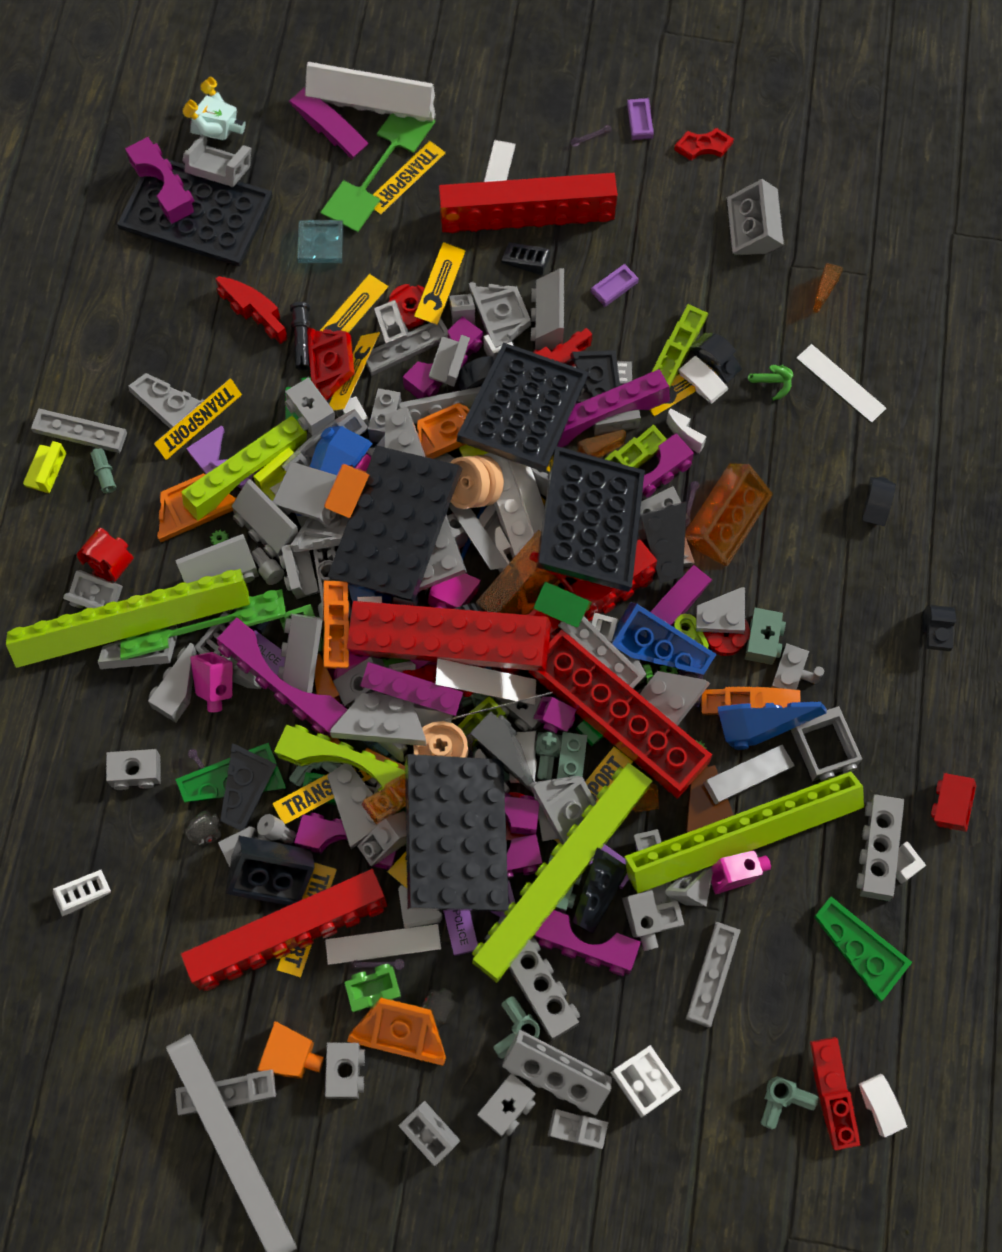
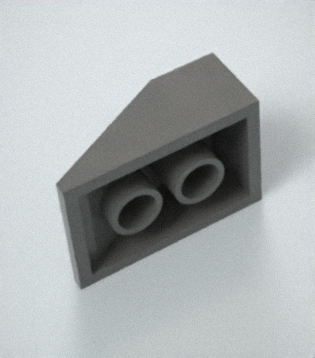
M490 712L470 734L493 759H499L504 764V769L534 795L529 786L534 781L521 744L515 737L518 733L502 715L496 717Z

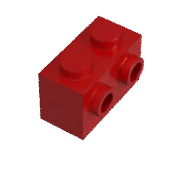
M944 773L943 780H939L937 784L938 804H933L931 817L934 818L937 826L967 832L976 790L974 778Z

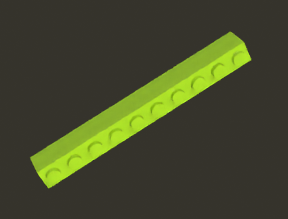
M241 569L227 570L219 575L205 576L190 583H179L175 587L157 589L149 594L135 595L119 602H109L104 606L87 608L79 613L64 614L56 619L39 621L31 626L16 627L7 632L6 646L16 668L250 605L249 592Z
M630 763L624 769L620 766L612 776L613 783L609 788L605 785L597 795L598 802L594 807L590 804L581 815L584 818L579 826L574 824L566 834L569 837L564 845L559 843L552 851L553 859L548 865L544 862L535 873L538 877L534 883L528 882L520 892L522 898L517 904L512 902L509 905V910L504 912L507 917L501 924L496 922L488 933L491 936L485 944L480 942L473 951L472 955L475 956L473 964L496 983L592 862L597 847L603 848L650 788L652 780Z
M850 771L625 856L628 878L636 892L641 893L712 866L721 858L749 852L864 808L863 785Z

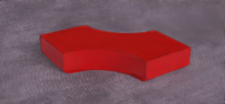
M717 128L706 134H694L687 131L677 142L674 150L691 161L703 154H713L722 157L733 144L734 139Z

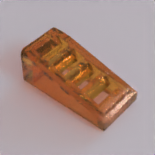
M829 263L825 265L813 312L818 313L839 281L843 267Z
M623 429L579 441L577 451L601 458L625 444L626 432Z

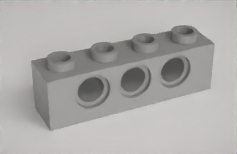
M874 794L871 802L867 801L865 816H869L868 825H864L862 840H866L865 849H861L859 864H863L862 874H858L856 885L857 888H860V896L890 901L894 896L904 799ZM876 819H884L888 823V827H879ZM876 842L882 843L885 846V852H878L873 844ZM871 867H879L883 872V876L873 875Z
M532 937L510 965L509 970L550 1040L553 1041L578 1026L579 1021L577 1018L580 1015L573 1003L568 1005L564 998L567 993L560 981L555 983L551 976V973L554 971L547 959L542 961L538 954V951L541 949L535 938ZM526 957L532 958L535 966L532 969H524L521 966V960ZM539 979L545 980L548 984V989L544 992L537 991L534 988L535 981ZM550 1002H557L561 1006V1012L551 1014L547 1010V1005Z
M522 1030L518 1031L505 1055L502 1067L506 1068L511 1074L529 1080L534 1086L552 1092L557 1098L575 1104L584 1112L596 1115L611 1090L612 1077ZM529 1060H534L538 1064H532ZM557 1072L561 1074V1076H555L552 1073ZM579 1084L584 1086V1088H577L575 1085Z

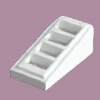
M102 870L53 889V895L62 916L70 914L111 893ZM92 881H97L100 887L99 891L95 890ZM86 884L91 893L89 895H86L83 886ZM76 889L81 897L79 899H76L73 893ZM68 894L69 899L71 901L69 903H66L64 899V895Z

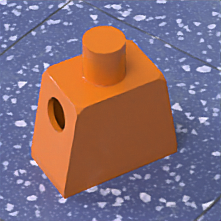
M274 1022L258 1071L273 1070V1075L302 1079L306 1068L320 1072L324 1057L311 1053L314 1043L310 1039L278 1022Z

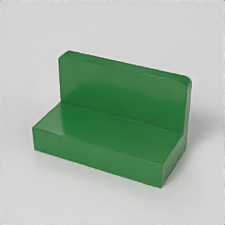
M545 582L534 605V609L577 628L592 602L549 582Z

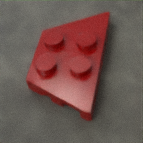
M308 328L311 381L327 401L355 374L351 335L346 331L340 330L335 332L328 329L316 331L313 328Z

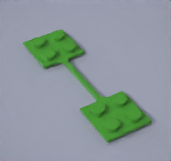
M391 113L377 133L378 136L391 142L385 154L362 186L356 187L343 180L321 211V214L359 232L380 202V198L366 191L371 180L394 148L403 147L414 153L434 125L435 120L419 121L409 116L400 118Z
M282 589L270 590L261 595L249 596L250 605L237 608L236 612L231 615L175 630H168V627L121 639L120 658L125 660L169 648V637L230 622L236 618L240 619L247 626H252L286 617Z

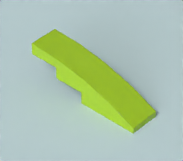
M689 304L680 321L677 322L670 339L667 340L652 370L654 372L660 369L669 388L691 350L690 346L695 342L708 316L707 312Z
M653 424L637 439L634 437L619 451L614 450L605 460L639 468L657 454L658 446L667 439Z

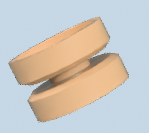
M486 455L455 458L450 462L463 468L451 499V503L455 507L460 509L493 505L499 500L503 491L504 479L500 466L492 457Z
M445 721L432 722L423 726L426 746L413 745L414 755L468 758V745L465 734L455 724Z

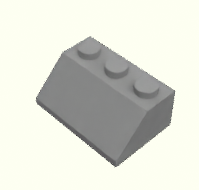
M760 179L727 197L733 254H767L784 245L777 188Z
M559 268L537 279L536 289H532L531 302H536V308H531V322H535V328H531V341H535V350H541L545 346L549 350H553L557 345L563 343V268Z
M249 479L232 505L233 519L239 526H245L249 530L248 534L256 543L260 541L265 546L263 549L271 558L276 557L280 561L279 556L283 555L281 547L291 545L298 534L297 526Z
M243 534L175 560L185 583L197 581L205 576L219 575L227 570L241 569L245 583H249L259 576Z
M291 613V619L286 618L284 633L289 634L287 643H282L281 657H285L284 667L279 666L278 677L294 688L312 693L322 619L320 617Z

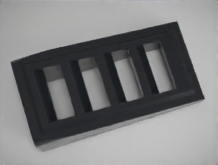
M508 243L501 263L543 276L550 259V250L542 247ZM512 251L516 252L514 258L510 257ZM520 253L524 254L522 259H518Z

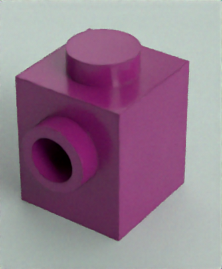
M542 696L533 719L545 724L543 728L556 734L558 731L567 732L575 721L574 714L577 709L553 697Z

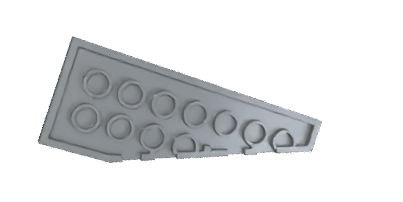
M406 406L386 414L385 447L426 457L408 407ZM447 515L443 521L418 592L467 573Z

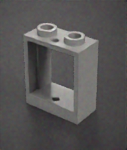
M839 706L827 710V713L791 729L812 781L820 779L821 782L834 778L835 773L841 771L844 774L850 771L853 772L862 760ZM833 724L848 760L819 770L804 734Z

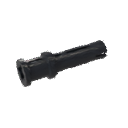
M295 302L290 305V311L293 315L291 329L294 331L295 368L302 370L303 362L304 370L310 368L307 329L311 327V323L308 321L310 305L305 302Z

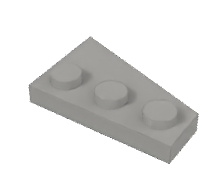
M147 373L129 385V391L170 429L204 401L203 399L200 401L191 397V394L186 391L180 392L170 387V384Z
M177 625L168 627V630L178 629ZM177 636L169 637V648L125 660L120 658L121 641L102 647L98 659L100 669L170 663Z
M343 764L327 776L350 849L360 844L389 814L353 767Z

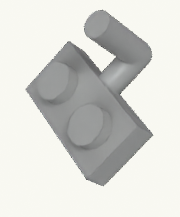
M786 643L771 688L797 690L800 679L816 684L823 676L824 669L816 667L813 673L803 670L809 651Z

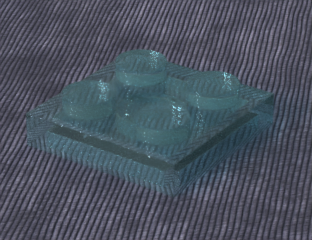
M299 220L298 263H342L343 220Z

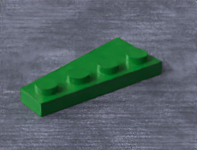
M269 743L248 750L277 764ZM230 758L177 778L176 782L184 802L224 798ZM278 766L264 792L286 789Z
M830 897L814 918L878 1001L882 1002L911 965L912 961L834 898Z

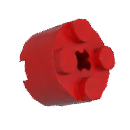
M98 528L77 552V558L81 564L84 565L87 562L94 569L92 574L108 581L113 580L114 582L117 581L134 559L133 555L127 550L128 544L119 537L114 539L102 528Z

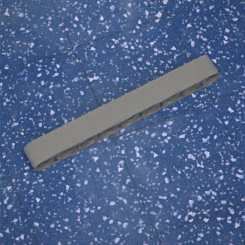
M191 1034L166 1046L266 1251H294L297 1249L296 1244Z

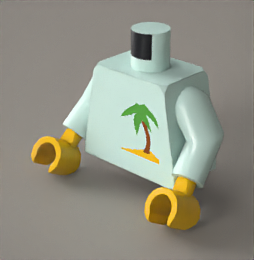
M209 77L201 84V90L206 94H210V96L206 95L199 105L193 100H189L183 108V114L188 118L192 117L190 133L203 134L204 136L220 140H226L232 131L243 134L245 122L236 119L237 109L225 103L220 94L214 91L217 83L213 77Z

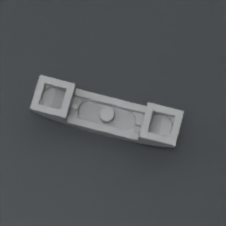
M353 409L335 419L309 438L288 458L282 467L286 472L291 462L310 467L316 445L322 438V432L328 427L343 426L360 435L368 429V426L358 412Z
M658 829L635 834L636 851L661 843ZM671 881L646 890V892L651 890L653 892L662 931L684 926L678 901L667 896L665 892L672 885Z
M273 1070L247 1074V1076L215 1082L227 1108L276 1097ZM175 1088L178 1115L198 1113L186 1088Z

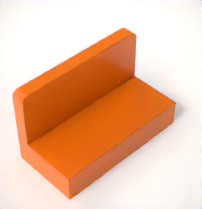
M342 464L324 507L350 518L369 474L361 469H355Z

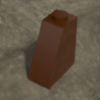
M715 765L711 767L706 766L688 786L685 833L734 815L728 799L715 804L703 783L707 779L718 775Z

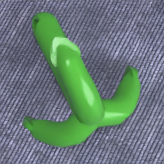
M771 365L769 367L770 371L777 374L753 373L748 376V381L754 383H784L783 388L772 398L773 401L781 399L790 391L792 386L791 379L793 377L792 370L783 365Z

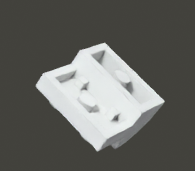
M651 1045L611 1072L641 1118L681 1090Z

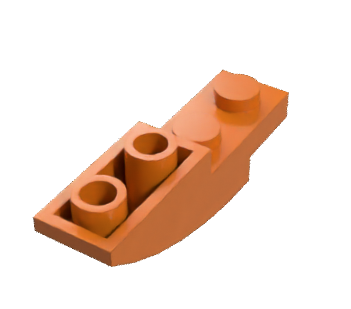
M767 687L708 689L702 694V715H719L718 706L750 703L751 708H763L765 703H774V705L787 707L788 703L801 702L800 690Z

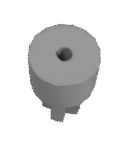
M260 547L251 552L252 558L260 567L259 574L268 585L276 584L283 578L285 572L276 560L269 559Z
M266 814L258 822L257 830L260 835L272 841L280 840L285 844H292L294 842L296 833L285 827V823L277 817Z

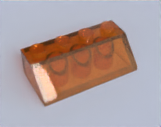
M729 463L686 530L685 537L696 550L722 565L728 566L773 493L750 464Z
M540 530L532 536L476 601L486 612L527 615L535 610L534 605L545 582L555 586L561 583L554 575L543 569L536 568L537 563L529 559L533 551L538 553L541 536Z

